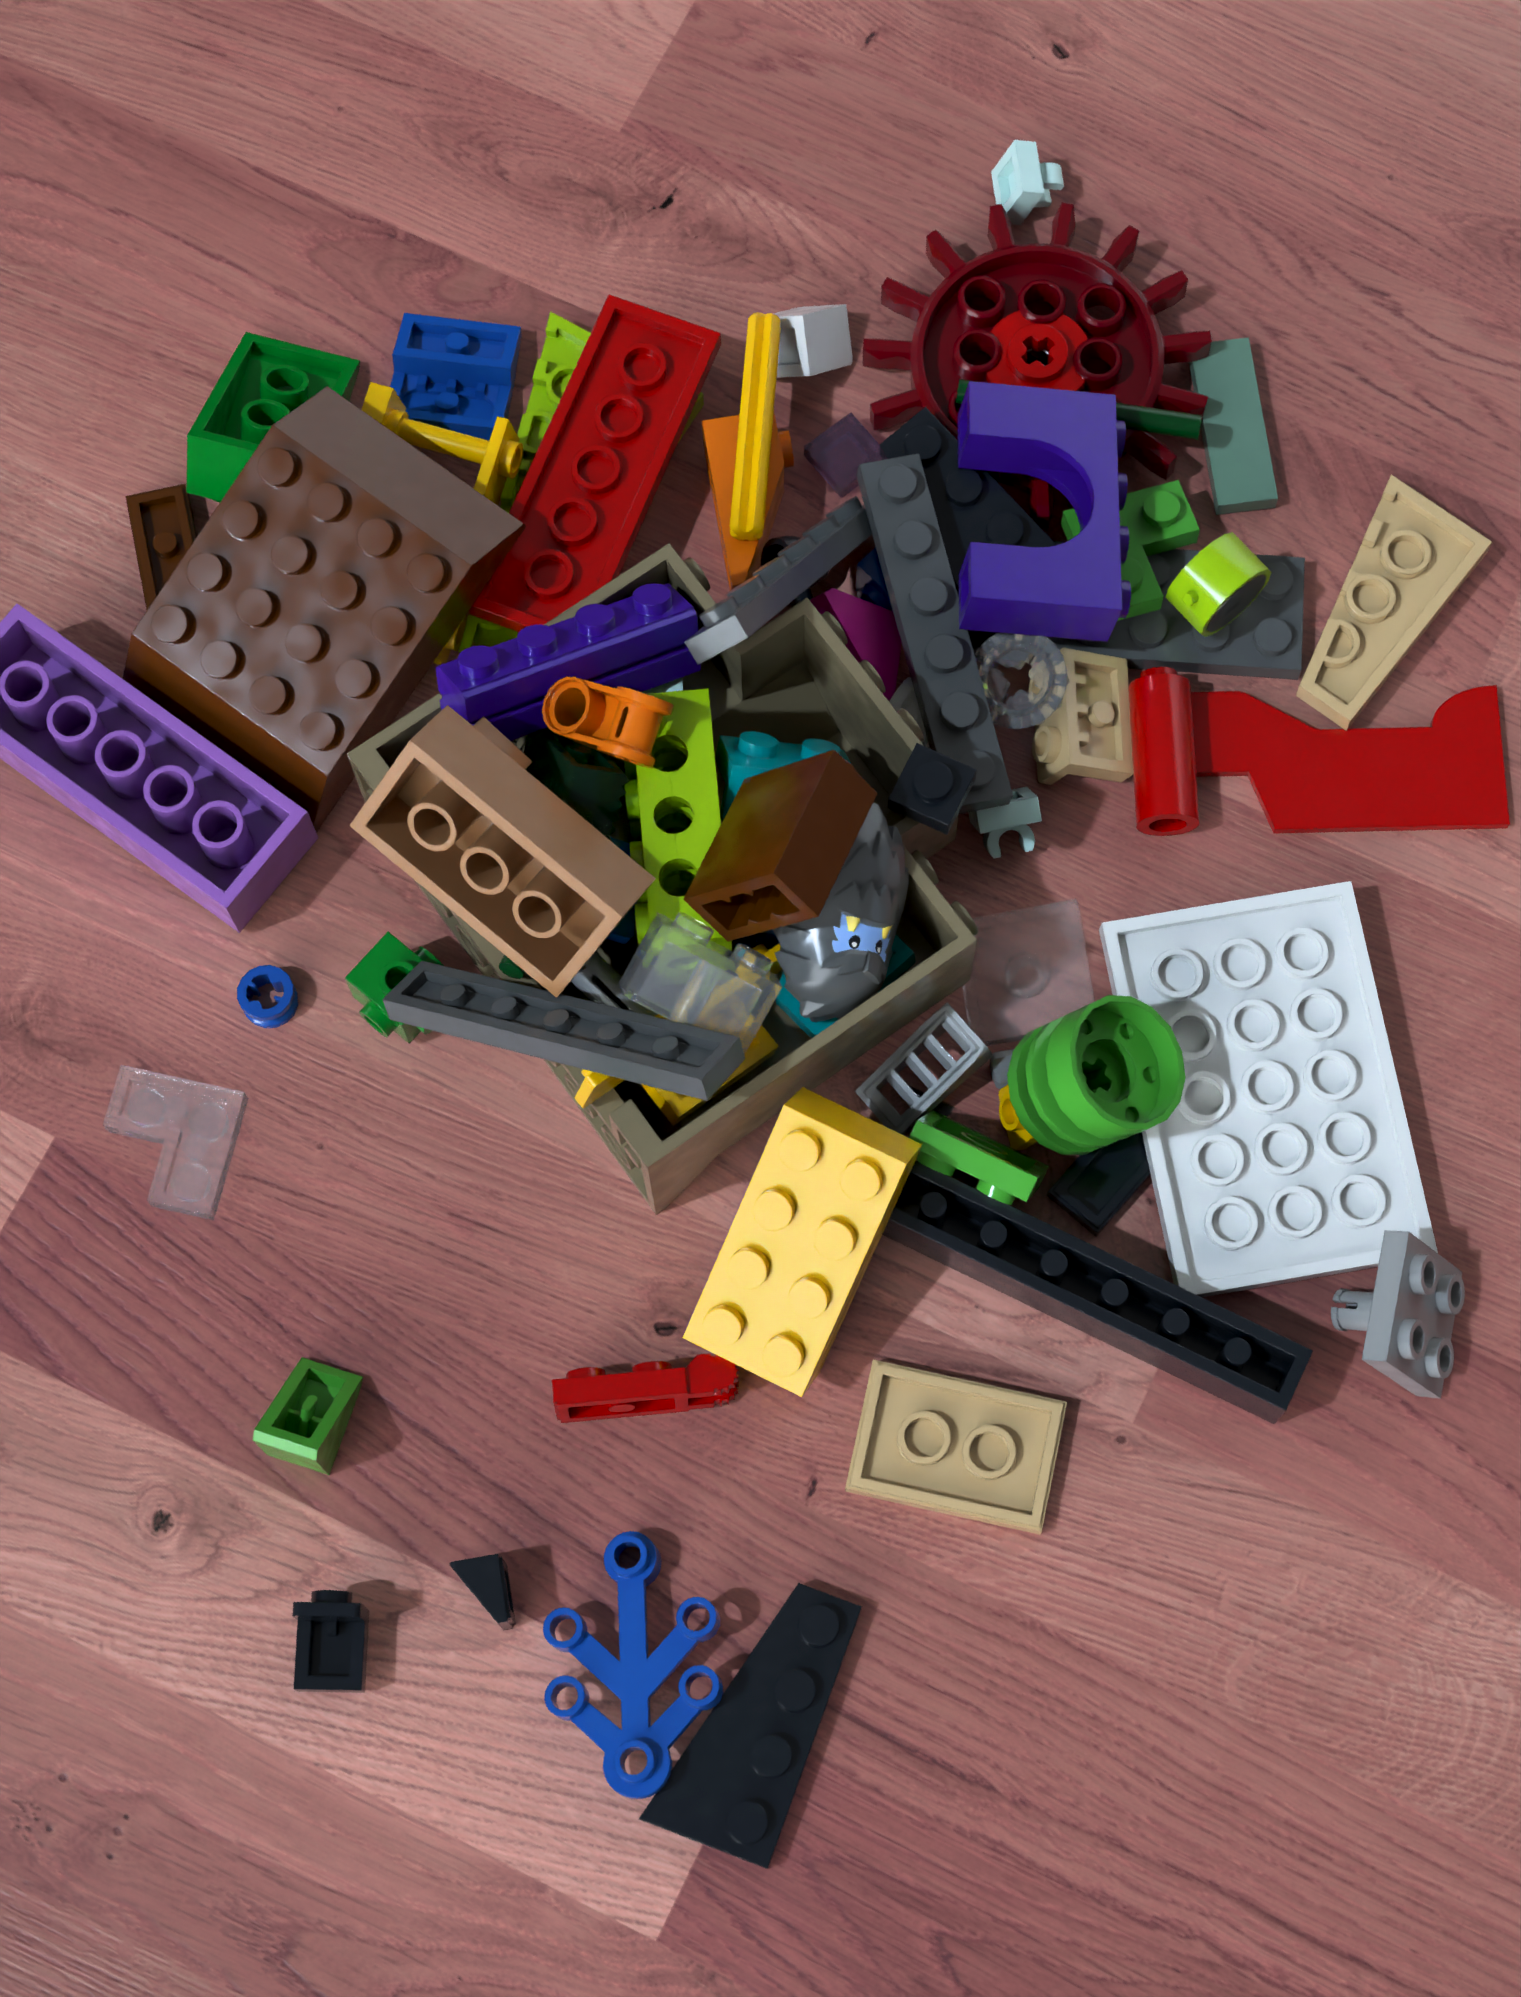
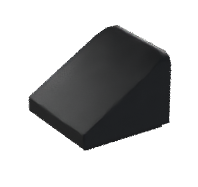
M498 1554L450 1562L451 1568L503 1630L513 1629L516 1621L508 1567L504 1559Z

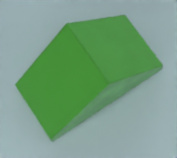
M301 1357L255 1427L252 1440L268 1456L330 1475L359 1395L363 1377Z

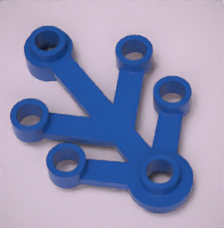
M635 1531L623 1532L615 1536L607 1545L604 1553L605 1569L609 1576L618 1584L620 1661L588 1633L585 1620L570 1608L553 1610L546 1617L543 1625L544 1637L549 1644L561 1652H570L621 1699L622 1730L589 1703L590 1697L587 1688L572 1676H559L553 1679L546 1688L544 1699L551 1713L562 1720L572 1721L605 1752L603 1772L612 1789L626 1798L644 1799L653 1796L664 1787L672 1769L669 1749L702 1711L712 1709L720 1702L723 1695V1683L720 1677L707 1666L696 1665L688 1668L682 1674L679 1681L680 1696L652 1725L650 1721V1699L700 1642L710 1640L716 1635L721 1620L718 1610L707 1599L692 1597L685 1600L677 1610V1625L648 1657L646 1587L655 1581L659 1575L662 1561L656 1545L647 1536ZM628 1547L639 1548V1562L632 1568L620 1567L619 1557L622 1551ZM699 1608L708 1610L710 1618L707 1626L699 1631L690 1630L687 1625L690 1613ZM573 1619L576 1623V1631L573 1637L567 1641H558L555 1636L557 1625L562 1620ZM701 1676L711 1678L712 1690L710 1694L701 1700L693 1699L690 1695L692 1682ZM569 1686L575 1687L578 1693L575 1705L570 1709L560 1710L556 1702L559 1692ZM633 1751H644L647 1756L645 1769L636 1775L628 1774L625 1769V1761L628 1755Z

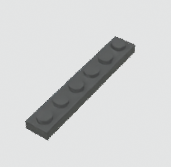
M919 453L859 464L856 476L929 747L977 770L976 779L959 814L1008 805L1013 797L1012 789L968 630L959 629V597Z
M857 496L827 513V518L803 532L802 538L778 552L779 557L753 572L752 575L754 577L726 594L728 598L699 615L704 626L684 642L698 665L749 638L872 535L865 506L861 504Z
M421 961L382 999L388 1017L393 1021L708 1101L745 1060L740 1037L563 994L556 998L546 990L426 961Z

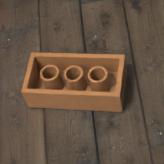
M449 705L444 707L409 740L349 825L556 998L590 960L656 879Z

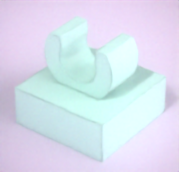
M1014 140L991 172L996 205H1003L1013 225H1021L1034 207H1048L1052 203L1049 189L1062 190L1064 187L1061 166L1051 162L1039 163L1037 145L1033 141Z
M1028 787L1012 789L1013 797L1008 805L968 812L970 823L980 834L984 833V846L993 858L1001 857L999 838L1008 830L1018 832L1020 846L1025 852L1033 851L1035 837L1027 824L1041 822L1042 818L1038 796Z

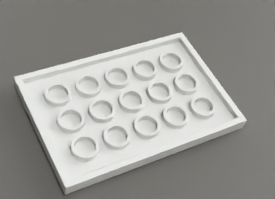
M1351 881L1101 923L1099 933L1112 994L1131 996L1153 1007L1170 1025L1183 1054L1186 1078L1180 1103L1166 1121L1142 1132L1173 1283L1200 1297H1208L1378 1267L1385 1230L1410 1232L1438 1253Z

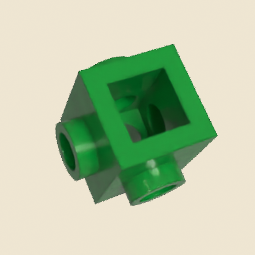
M389 931L345 977L352 996L364 1006L359 1013L369 1025L386 1038L394 1031L410 1044L420 1032L426 1035L432 1032V1030L390 1020L382 999L421 961L444 965L432 953L421 946L414 952L411 951Z

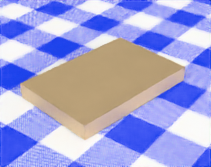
M873 1360L845 1492L1040 1535L1043 1528L1067 1402Z

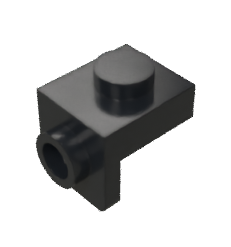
M312 1591L311 1602H293L292 1616L298 1620L294 1690L297 1692L365 1693L369 1610L361 1603H352V1593L347 1591Z

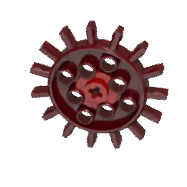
M1061 203L1052 221L1050 244L1029 243L1016 245L1014 242L1011 221L1003 205L990 206L988 239L993 251L984 253L966 262L953 245L937 230L926 236V255L932 266L945 278L931 296H927L889 277L882 284L881 304L917 323L912 341L864 338L863 366L879 369L909 370L912 390L871 403L870 422L874 431L892 427L910 420L926 407L958 440L957 410L961 407V404H956V397L960 379L995 384L1116 395L1117 403L1202 415L1203 420L1208 396L1163 384L1162 378L1165 364L1193 362L1209 356L1212 343L1210 331H1194L1172 335L1161 334L1155 314L1174 306L1185 297L1188 278L1181 270L1162 278L1145 290L1139 291L1121 273L1133 260L1137 249L1139 230L1131 225L1113 240L1109 250L1099 259L1081 250L1070 248L1076 227L1074 204ZM975 297H986L991 299L996 306L988 311H976L970 308L967 302ZM1035 301H1044L1050 303L1056 310L1049 315L1040 316L1031 313L1026 306ZM1103 305L1112 309L1116 315L1107 320H1098L1091 317L1086 310L1092 306ZM980 350L987 353L992 359L984 365L976 366L965 362L962 356L969 351ZM1090 359H1101L1107 362L1112 369L1104 374H1093L1085 370L1082 364ZM1126 429L1123 454L1118 460L1128 453L1149 471L1167 480L1174 472L1177 456L1165 444L1148 432ZM987 471L999 483L1030 488V517L1044 532H1048L1054 510V499L1051 487L1054 486L1029 475Z

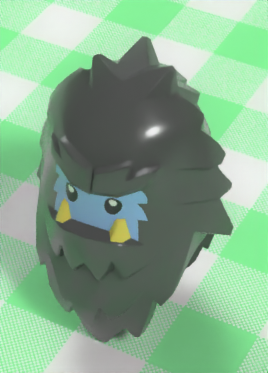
M876 803L872 804L819 917L773 929L780 943V950L774 953L786 977L784 987L800 1002L801 1016L810 1018L814 1023L826 1021L834 1017L840 1019L874 996L885 982L893 954L892 946L905 905L909 873L908 868L905 867V852L897 827L887 825L886 818Z

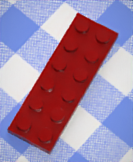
M608 294L509 511V514L525 524L526 528L469 609L470 615L519 632L530 625L546 624L620 575L721 347V333Z

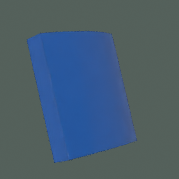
M404 313L392 354L394 374L390 387L394 388L406 407L405 412L408 413L409 419L490 440L497 416L508 419L520 351L521 327Z

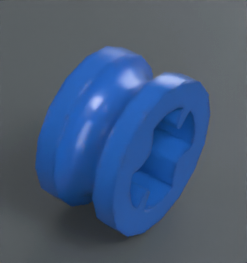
M263 965L253 968L241 978L237 987V1000L246 1017L256 1026L277 1028L286 1024L295 1015L298 1007V993L289 975L279 967ZM265 984H272L276 992H284L282 997L274 996L277 1004L269 1009H264L257 1000L252 1001L253 995L261 996L258 988Z

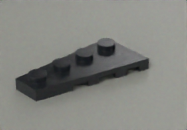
M926 407L879 445V454L882 460L919 453L958 592L959 572L970 542L1026 547H1050L1057 545L987 471L958 468V440ZM980 631L986 641V648L996 665L1032 636Z
M798 1583L722 1695L720 1702L713 1708L671 1770L670 1777L664 1787L654 1795L639 1820L768 1870L862 1607Z

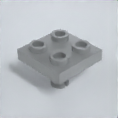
M1385 1230L1374 1292L1351 1291L1350 1289L1343 1288L1337 1290L1332 1301L1335 1303H1345L1346 1308L1331 1307L1333 1326L1339 1331H1367L1362 1354L1364 1362L1415 1396L1441 1398L1444 1378L1450 1375L1454 1363V1350L1451 1343L1455 1315L1461 1311L1465 1298L1462 1271L1412 1233Z

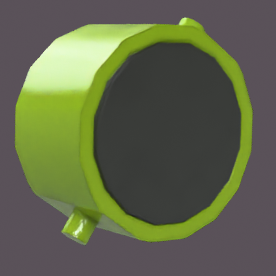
M1231 532L1212 541L1188 562L1169 586L1165 598L1203 637H1207L1223 629L1238 617L1268 583L1272 572Z

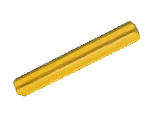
M756 312L748 318L730 516V534L737 540L756 541L763 536L781 320L773 313L763 314Z

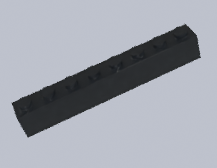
M916 1160L882 1234L1272 1424H1275L1287 1410L1313 1350L1021 1210L999 1202L950 1176L930 1169Z

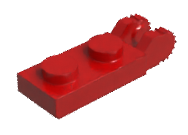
M710 1353L696 1355L686 1368H672L670 1363L664 1361H649L633 1366L632 1372L606 1374L604 1369L597 1367L574 1369L566 1373V1378L552 1380L553 1402L557 1420H560L561 1423L687 1412L693 1409L714 1408L716 1404L722 1407L723 1404L729 1405V1401L735 1400V1394H738L737 1387H739L737 1375H739V1369H736V1364L718 1355L711 1356Z

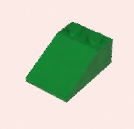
M245 332L187 434L186 493L221 502L274 423L327 386L346 400H350L359 373L360 360Z

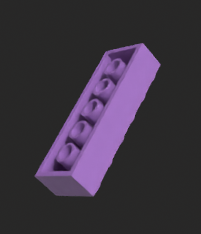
M16 604L0 622V759L240 933L318 839L308 812L19 604Z

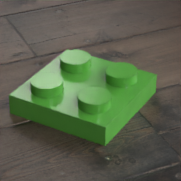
M931 1111L919 1118L909 1136L910 1139L923 1144L916 1159L918 1162L944 1175L952 1176L955 1170H961L980 1179L976 1187L978 1191L1008 1205H1012L1015 1198L1027 1202L1039 1189L1049 1168L1048 1165L936 1111Z

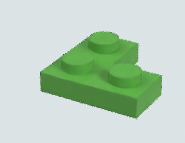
M1179 480L1127 493L1124 508L1122 511H1119L1120 526H1127L1129 529L1128 554L1125 563L1121 564V580H1128L1131 585L1130 607L1125 619L1161 609L1164 596L1147 556L1197 543L1200 528ZM1074 508L1063 511L1061 525L1067 540L1074 538L1080 533V525Z

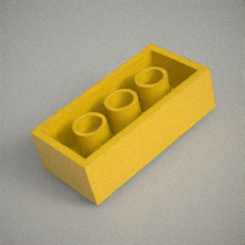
M802 1087L783 1105L683 1339L802 1397L819 1375L923 1144Z

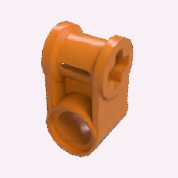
M564 677L556 681L549 688L544 698L542 713L545 724L554 733L609 756L653 769L656 759L651 755L663 716L671 715L674 705L633 689L621 686L613 688L577 677Z

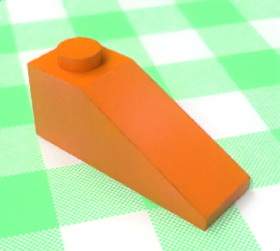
M773 413L763 536L756 541L737 540L730 534L739 415L702 421L703 449L730 591L754 577L752 573L759 569L762 550L769 539L784 493V468L794 466L789 430L778 432L775 413Z

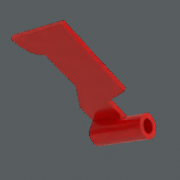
M1170 667L1146 669L1141 672L1140 678L1133 680L1128 686L1136 828L1141 833L1153 836H1172L1196 829L1200 824L1197 777L1248 776L1273 834L1505 829L1510 825L1497 685L1472 688L1450 697L1437 709L1430 727L1348 729L1347 731L1345 729L1313 728L1244 692H1191L1190 680L1184 676L1177 675V671Z

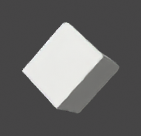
M846 304L798 307L773 313L781 320L777 378L812 376L852 364L853 356Z

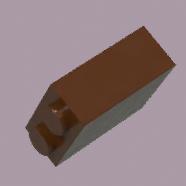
M835 750L745 778L683 900L727 941L819 917L877 796V792L856 772L854 766L842 758Z

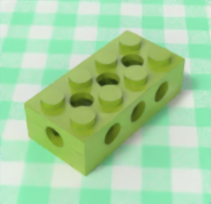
M709 688L650 693L648 695L673 704L674 707L671 715L663 716L651 755L656 759L653 769L624 761L626 807L632 838L630 842V857L656 878L636 902L647 903L635 904L641 964L654 963L657 984L708 980L713 977L715 979L729 978L734 975L732 941L725 940L683 900L721 826Z

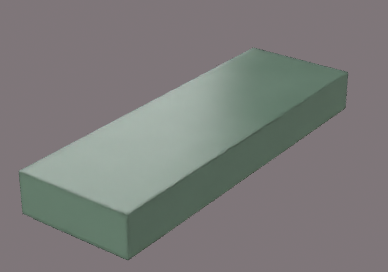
M1249 337L1213 341L1209 356L1198 361L1189 362L1194 392L1208 396L1200 428L1216 515L1276 508L1278 494Z

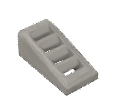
M947 1002L927 1019L855 1092L885 1127L904 1135L914 1127L919 1118L932 1111L994 1055ZM946 1031L965 1051V1054L957 1062L937 1040ZM926 1048L947 1070L939 1079L917 1057ZM907 1065L928 1088L920 1098L898 1074ZM888 1082L910 1106L902 1115L895 1110L879 1091Z

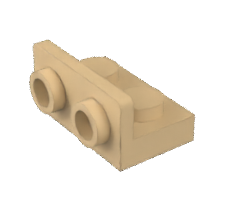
M1062 648L1033 669L1029 683V698L1034 707L1035 734L1032 741V755L1035 761H1037V779L1039 783L1052 785L1067 774L1114 782H1123L1133 775L1127 659Z

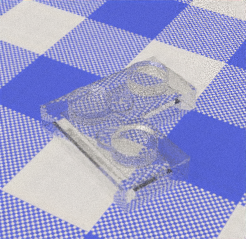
M121 1065L103 1126L111 1133L163 1144L147 1198L148 1203L152 1207L214 1220L249 1098L243 1091Z

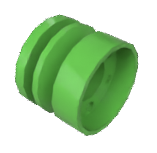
M1117 995L1103 997L1026 1033L1013 1050L1007 1073L1010 1101L1021 1125L1039 1144L1061 1155H1085L1166 1121L1181 1101L1186 1078L1182 1050L1170 1025L1153 1007L1131 996Z

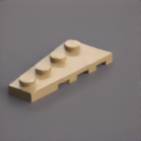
M1391 474L1299 685L1296 696L1347 731L1485 557L1492 541Z

